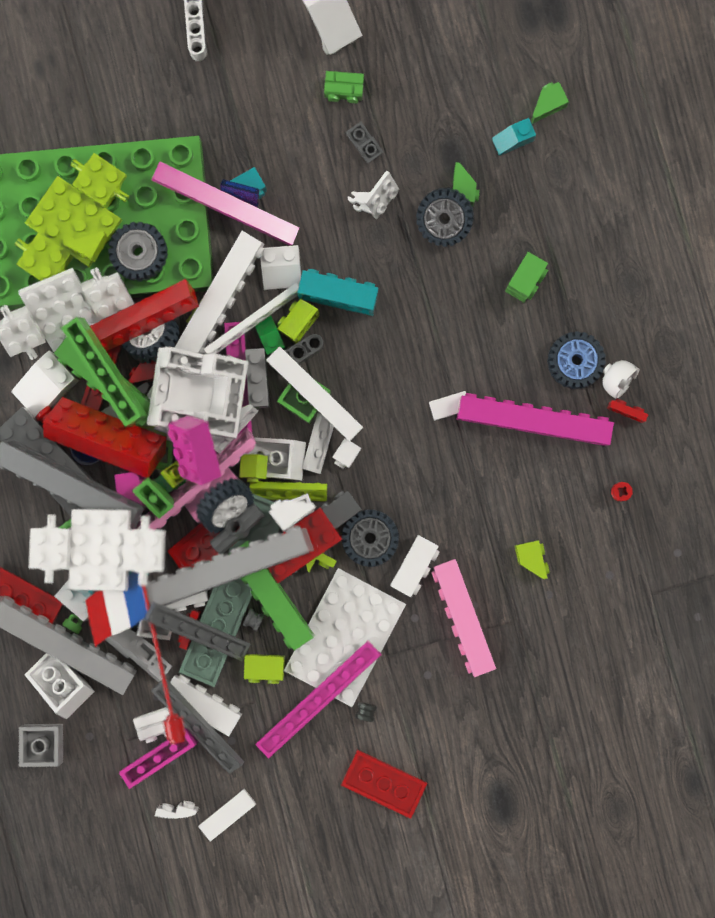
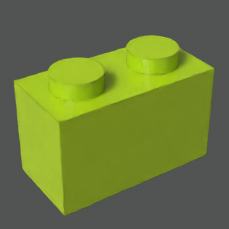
M246 654L244 679H248L250 683H260V680H268L270 684H279V680L283 681L285 656Z

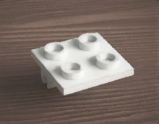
M386 171L371 192H351L355 198L353 199L348 196V200L352 204H360L359 207L353 205L356 211H365L377 219L380 214L384 213L391 199L396 197L399 188L391 174Z

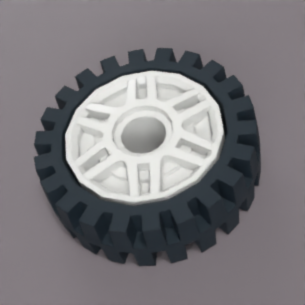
M173 319L122 345L136 361L151 363L153 360L157 362L159 348H174L176 346L174 342H178L179 327Z
M230 478L229 481L227 479L223 480L222 484L219 482L215 488L212 486L210 492L204 494L205 498L199 500L200 504H197L196 516L209 532H221L226 528V524L230 519L237 518L254 503V496L241 480L237 478L235 480Z

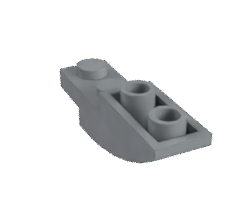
M128 628L105 639L125 658L130 657L157 682L162 680L155 647L144 638L137 636L135 632ZM161 657L166 675L172 666Z

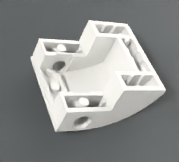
M172 347L159 348L147 425L169 429L168 423L189 415L208 421L211 436L237 438L248 361L219 354L203 355Z

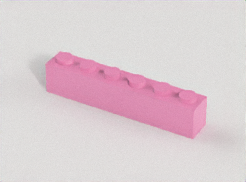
M456 559L434 566V571L431 573L434 582H439L441 587L438 590L441 600H445L448 606L444 609L448 619L452 618L454 626H451L454 636H459L461 644H458L461 655H466L468 662L465 663L468 674L472 673L476 677L495 670V664Z

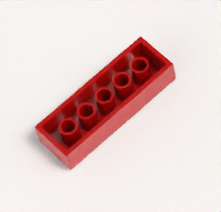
M64 397L60 399L43 421L44 438L145 478L150 477L166 454L167 437L136 425L125 427L121 419Z

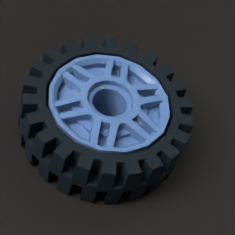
M579 331L570 332L558 338L548 353L547 364L551 376L558 384L560 383L569 389H581L593 384L603 373L606 363V356L603 352V347L599 344L600 342L594 339V336ZM573 356H578L581 359L580 365H575L572 362Z

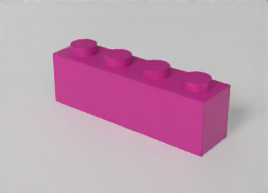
M186 727L184 742L170 744L169 740H166L119 772L129 789L198 743Z

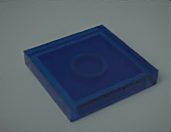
M222 179L220 184L221 191L258 208V188Z

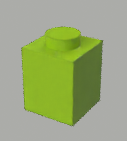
M243 454L240 462V477L247 478V482L258 483L259 479H266L268 456Z

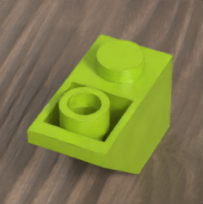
M178 460L161 472L172 488L177 487L186 480L179 474Z
M539 540L514 545L518 564L541 579H547L549 567L547 562L544 563L542 555H545L543 543L540 544Z

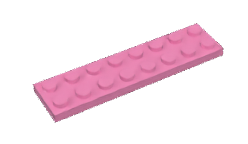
M248 428L242 431L237 438H234L221 454H216L222 476L230 465L234 466L239 462L240 457L244 453L248 454L254 449L256 441ZM186 480L185 484L170 494L174 498V507L160 519L151 510L144 515L150 516L149 528L153 530L161 529L166 524L168 518L176 516L181 511L182 506L186 503L190 504L196 498L195 495L200 491L203 492L208 489L211 483L208 482L200 485ZM141 519L139 520L137 527L132 530L141 528Z

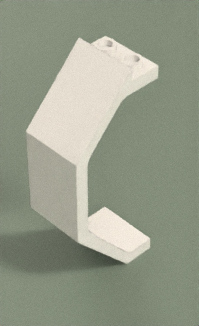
M302 0L322 39V46L326 55L336 53L342 47L353 43L362 36L347 0Z

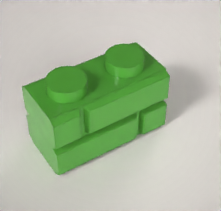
M326 71L325 98L332 102H338L339 99H345L349 103H358V100L362 101L364 74Z

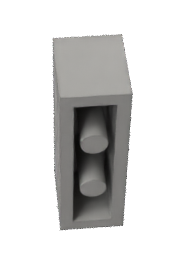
M265 348L246 349L249 404L256 409L270 408Z

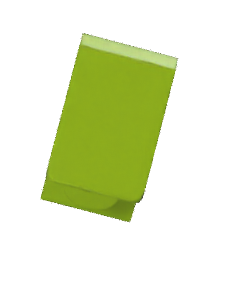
M322 553L306 564L308 572H310L317 559L319 560V565L329 569V567L334 568L337 561Z

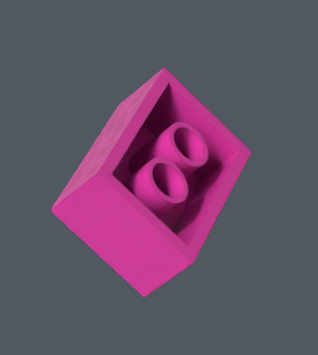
M188 415L168 423V434L173 441V452L179 463L178 471L181 477L200 485L222 477L208 421Z

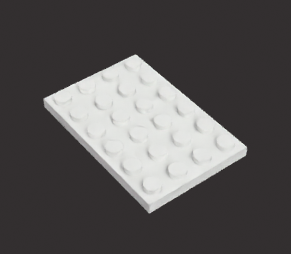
M338 568L308 624L315 637L293 652L284 671L316 688L367 640L381 653L406 604ZM377 660L335 698L352 707Z

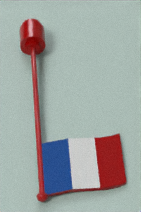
M134 571L128 575V591L98 590L85 600L95 647L108 637L131 628L146 617L150 603L146 585H138L139 573ZM150 623L169 715L163 720L165 735L170 744H178L184 742L186 736L183 717L178 716V713L173 714L155 626Z

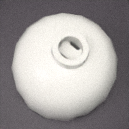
M624 360L617 361L613 365L609 363L603 370L605 374L603 377L604 389L615 399L621 397L629 388L628 385L632 378L636 379L640 369Z

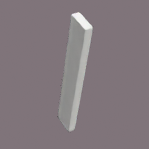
M297 283L204 348V354H217L298 296L299 286Z
M280 346L266 360L349 442L363 428Z

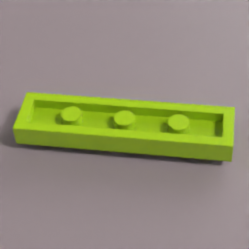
M250 482L252 494L268 500H292L308 494L310 501H327V484Z

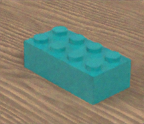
M308 269V271H302L297 293L299 299L373 316L378 297V287H375V284L371 282H364V284L356 283L357 280L346 277L343 280L332 273L322 275L317 270Z

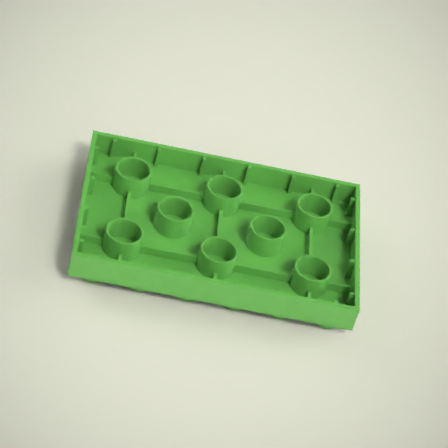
M200 136L0 154V308L7 305L9 310L26 306L19 295V290L40 282V280L16 265L24 251L15 246V242L19 243L17 240L20 238L29 244L38 234L25 224L26 220L57 176L69 184H73L79 174L77 169L70 166L74 159L84 165L94 153L127 175L120 190L129 195V198L124 202L116 196L107 208L122 219L118 228L121 229L123 225H129L130 222L150 224L161 233L167 245L168 258H166V264L162 267L163 270L158 272L154 278L151 277L147 281H132L119 274L131 298L150 297L184 279L189 282L195 292L207 291L214 280L208 207L151 180L160 161L205 183L203 150ZM112 236L90 268L73 257L65 270L73 268L81 283L94 278L91 270L94 269L95 271V268L99 269L102 277L117 273L108 253L110 248L109 242L112 241ZM136 248L134 255H141L143 248Z

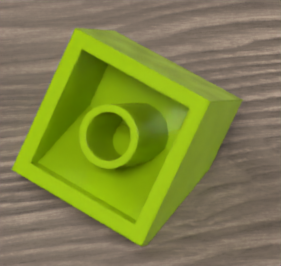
M302 299L298 302L294 301L289 308L291 312L287 317L283 316L277 324L279 326L277 328L278 332L294 344H297L319 317L318 309Z

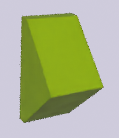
M104 231L67 241L66 245L70 250L95 262L108 237Z

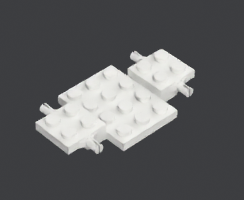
M71 268L20 289L19 295L26 306L10 312L7 305L0 308L4 315V318L0 321V341L9 356L12 357L19 353L27 352L30 359L33 360V357L35 359L38 356L33 348L46 343L45 339L53 352H55L66 338L61 327L75 317L85 318L89 326L133 305L134 302L119 273L102 277L99 269L95 268V271L94 269L91 270L94 278L81 283L74 269Z
M72 510L71 529L56 527V515H48L47 527L41 529L31 528L29 568L45 571V583H53L54 571L69 569V589L128 591L129 571L139 573L138 585H147V573L164 571L165 531L150 529V516H141V528L130 530L131 511Z

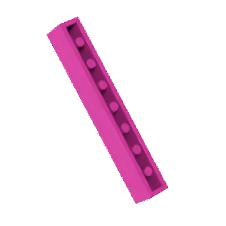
M466 393L465 396L462 395L460 397L456 420L609 446L611 443L614 422H610L609 418L598 416L597 419L590 418L589 414L579 413L576 416L571 415V411L560 410V412H553L552 408L541 406V409L533 408L532 404L522 403V406L514 405L515 402L510 400H503L502 403L495 401L496 398L485 396L484 399L477 398V395Z

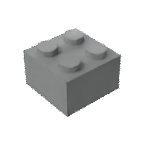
M24 724L19 727V767L59 766L63 763V724Z

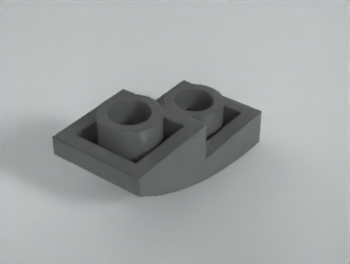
M361 121L345 132L367 163L383 153L374 137L370 135Z

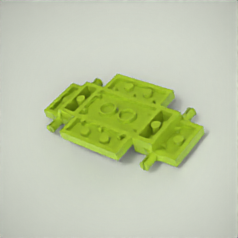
M95 153L84 165L76 159L71 162L70 166L79 171L72 185L59 176L56 177L25 222L27 226L38 234L29 244L20 238L17 240L19 243L15 242V246L24 251L16 265L40 281L66 271L65 269L73 257L90 268L93 261L70 250L66 242L104 231L108 237L107 243L122 222L121 218L107 208L116 196L124 202L129 198V195L120 190L127 175Z

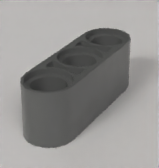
M312 334L285 350V352L300 365L323 350V339L320 335ZM317 339L320 341V346L312 348L310 347V342ZM301 349L304 351V355L302 358H295L294 352Z

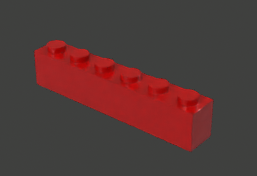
M184 279L90 327L107 352L199 307L195 290Z

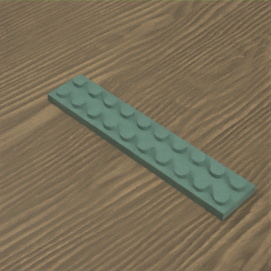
M253 494L254 503L262 510L265 517L249 530L247 538L239 540L230 547L228 554L230 550L238 548L248 540L251 542L264 540L265 542L268 540V536L279 532L280 526H278L269 512L272 510L270 506L275 502ZM241 578L213 588L200 622L236 637L252 598L250 592L252 588L249 584H244ZM192 640L179 673L215 687L228 655Z

